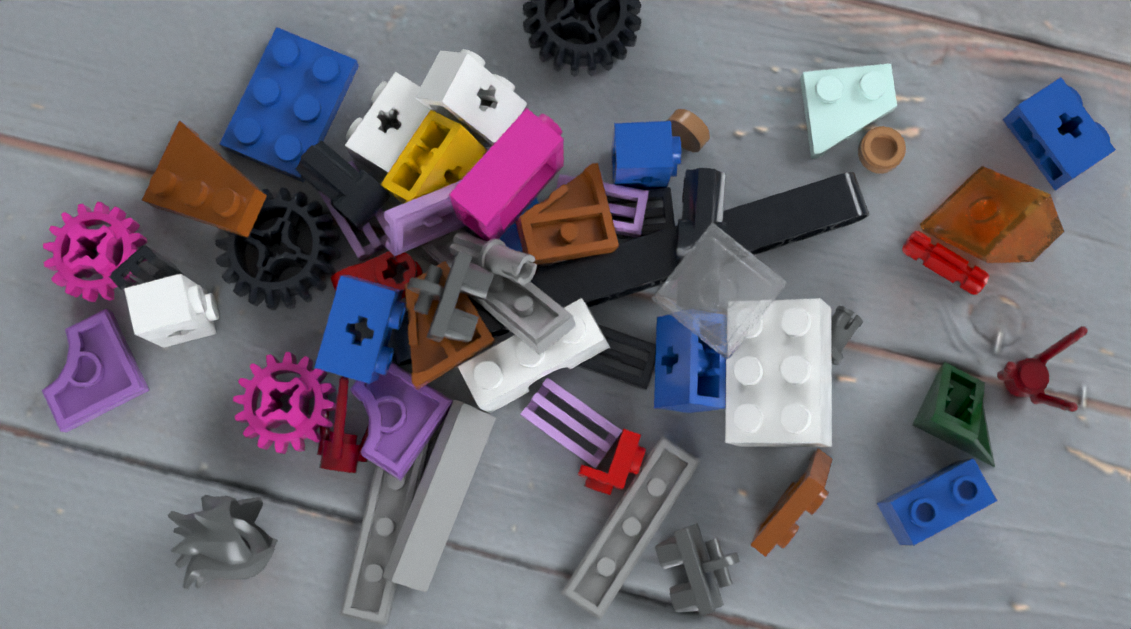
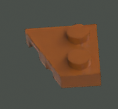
M446 261L437 265V267L443 269L438 283L443 288L450 271ZM427 272L417 278L424 280ZM407 283L405 284V295L409 319L408 336L412 360L411 377L413 385L418 390L495 343V340L468 296L461 292L454 308L479 317L471 341H456L444 337L441 342L426 338L439 301L432 300L428 315L414 311L419 294L409 290Z

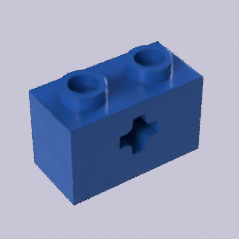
M1062 77L1017 105L1003 119L1055 191L1116 150L1110 143V137L1106 129L1092 119L1083 107V101L1079 93L1074 88L1068 86ZM1062 129L1065 135L1062 136L1058 130Z
M671 121L614 123L611 148L613 184L641 190L668 187L670 177L677 176V164H681L680 136H672Z
M340 275L314 368L368 384L377 381L380 374L386 375L394 353V348L388 347L392 329H400L406 312V303L401 301L403 290L352 275ZM368 318L367 327L374 330V334L360 341L362 335L360 331L355 330V324L365 322Z
M690 309L657 317L654 408L685 413L726 409V315Z
M974 458L955 461L878 502L877 505L899 545L914 546L997 502V499Z

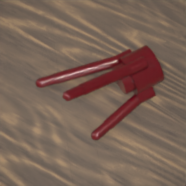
M1084 326L1079 327L1033 358H1026L1015 363L1013 361L1007 362L1004 369L997 373L998 379L1004 381L1006 389L1011 394L1017 397L1029 396L1033 404L1043 403L1070 412L1077 411L1078 405L1076 403L1044 392L1049 383V372L1045 365L1050 359L1088 333L1087 328Z
M341 376L337 393L334 430L330 431V428L319 426V435L321 437L317 455L321 456L319 468L356 473L358 461H368L361 454V450L368 437V426L360 445L356 444L358 435L344 433L349 378ZM326 411L325 414L327 419H329V411Z

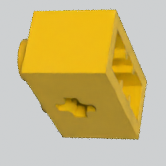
M430 110L380 185L404 204L462 180L488 150L463 125Z

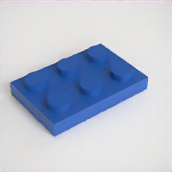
M276 27L219 144L229 152L304 183L305 179L295 168L298 166L301 156L311 145H316L321 140L324 141L359 67L357 60Z

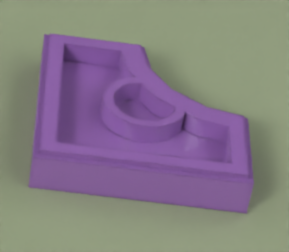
M106 308L65 329L69 344L66 364L58 378L44 388L42 393L60 431L67 433L150 390L113 312Z
M391 362L387 374H380L377 381L368 384L356 380L350 391L364 405L369 417L368 437L361 450L362 456L401 481L447 416L453 401L429 385H425L417 390L412 383L411 374Z

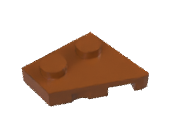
M598 163L590 164L581 174L566 185L563 184L557 188L547 199L540 204L534 205L519 216L516 221L522 251L534 256L536 260L533 263L537 265L615 252L619 247Z
M819 448L809 458L810 463L805 472L796 482H791L778 502L756 529L751 546L765 557L776 545L782 549L786 547L800 527L795 522L805 511L811 515L814 514L829 494L824 488L833 459Z

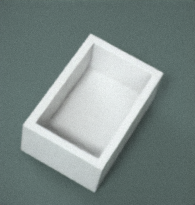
M822 299L727 302L725 443L740 447H832L831 307Z

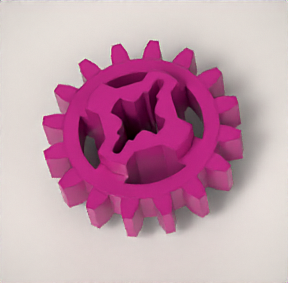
M97 202L92 212L83 203L78 204V216L73 217L64 211L61 216L65 225L62 228L50 226L48 229L56 236L55 242L43 243V248L53 253L52 258L43 262L44 267L52 271H58L51 278L52 282L61 287L66 286L65 293L75 298L82 294L83 299L95 302L100 293L103 298L109 301L114 300V288L118 286L110 279V273L135 253L138 247L148 242L147 238L140 233H135L140 226L139 223L131 217L125 219L127 213L116 206L110 211L107 205ZM103 224L98 230L89 229L90 226ZM95 247L97 252L99 253L97 257L95 252L93 251ZM131 272L127 274L129 277H135ZM94 274H101L104 277L92 281L81 279L83 277L89 279Z
M285 352L282 363L274 355H266L267 367L261 368L252 363L250 368L255 376L251 380L240 378L238 381L242 387L246 388L245 395L233 397V402L244 406V411L234 416L235 421L250 424L244 430L243 435L249 439L260 435L257 447L267 450L275 442L276 453L286 454L289 443L292 444L296 451H305L304 439L309 438L319 443L321 441V437L317 432L319 426L331 428L333 425L329 419L325 418L326 411L336 410V404L327 400V396L335 392L336 388L331 383H321L328 374L326 371L316 368L310 372L313 367V360L306 356L297 365L296 356L291 352ZM286 373L301 375L299 378L295 377L290 382H281L275 377ZM260 391H262L261 407L257 409L258 396ZM284 394L291 397L289 403L292 408L288 412L281 410L283 404L280 398ZM315 396V406L310 416L308 414L309 401ZM282 423L290 424L296 429V431L285 434L274 433L270 430L279 427Z

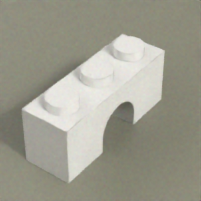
M582 298L564 308L573 315L576 327L540 355L518 336L514 335L458 366L480 409L492 413L530 392L528 387L543 376L565 367L572 369L610 348L590 309Z

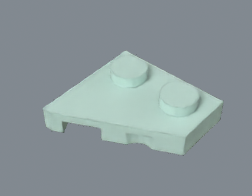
M891 63L803 72L800 77L811 159L824 155L830 148L845 139L848 140L862 131L864 127L880 120L897 107Z

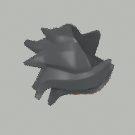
M204 495L201 498L203 511L186 515L171 511L168 514V518L179 526L174 528L173 532L185 537L182 542L171 549V552L181 554L175 563L178 568L188 565L183 581V588L187 590L196 578L195 587L201 588L213 579H248L257 576L267 566L278 541L275 538H271L255 524L263 506L261 497L236 500L230 496L213 497Z

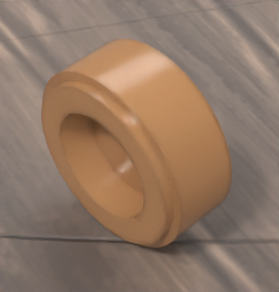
M677 109L667 119V121H671L672 136H680L681 147L690 152H699L710 139V133L706 124L691 111Z
M886 126L875 127L868 131L858 147V156L862 165L869 171L879 174L894 170L901 163L906 153V144L901 134L895 129Z

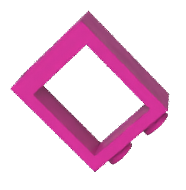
M526 108L449 193L457 219L484 241L499 239L564 166V138L560 136L563 133L561 128L547 115L541 113L537 117Z

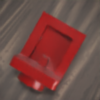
M623 429L608 473L581 464L578 475L587 478L584 487L607 495H611L613 488L623 490L628 473L637 475L644 458L646 448L638 446L641 434Z

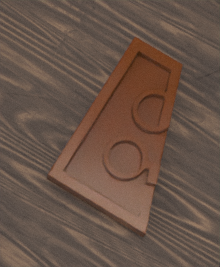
M179 120L156 171L150 179L142 201L155 208L248 238L267 195L220 156L221 154L201 139L192 128Z

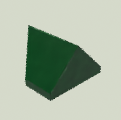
M943 362L912 425L995 467L983 404L985 382Z

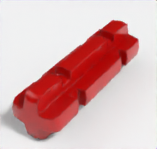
M914 231L905 241L902 248L904 254L916 261L918 258L922 259V265L952 283L955 281L960 282L959 287L968 293L977 295L987 284L990 277L988 272L976 265L973 268L968 266V260L938 242L936 245L930 243L931 238L922 232Z

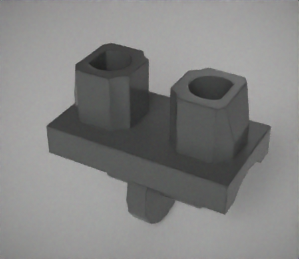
M458 251L457 256L454 257L444 288L438 285L443 269L434 265H429L424 280L410 278L407 288L419 294L414 311L428 315L432 300L439 301L426 338L441 342L444 337L456 341H471L479 317L454 307L460 292L484 300L493 278L492 273L470 263L472 255Z
M697 523L674 531L675 536L656 545L655 550L663 569L684 564L689 579L688 582L669 588L674 611L677 613L698 610L700 616L713 613L716 608L724 605L719 588L733 584L728 566L739 563L740 560L737 552L724 555L718 538L706 541L704 544Z

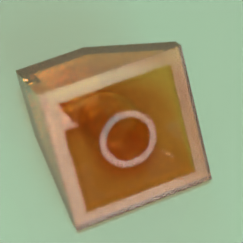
M981 166L920 224L922 231L987 263L1034 262L1064 233L1050 194L984 166Z

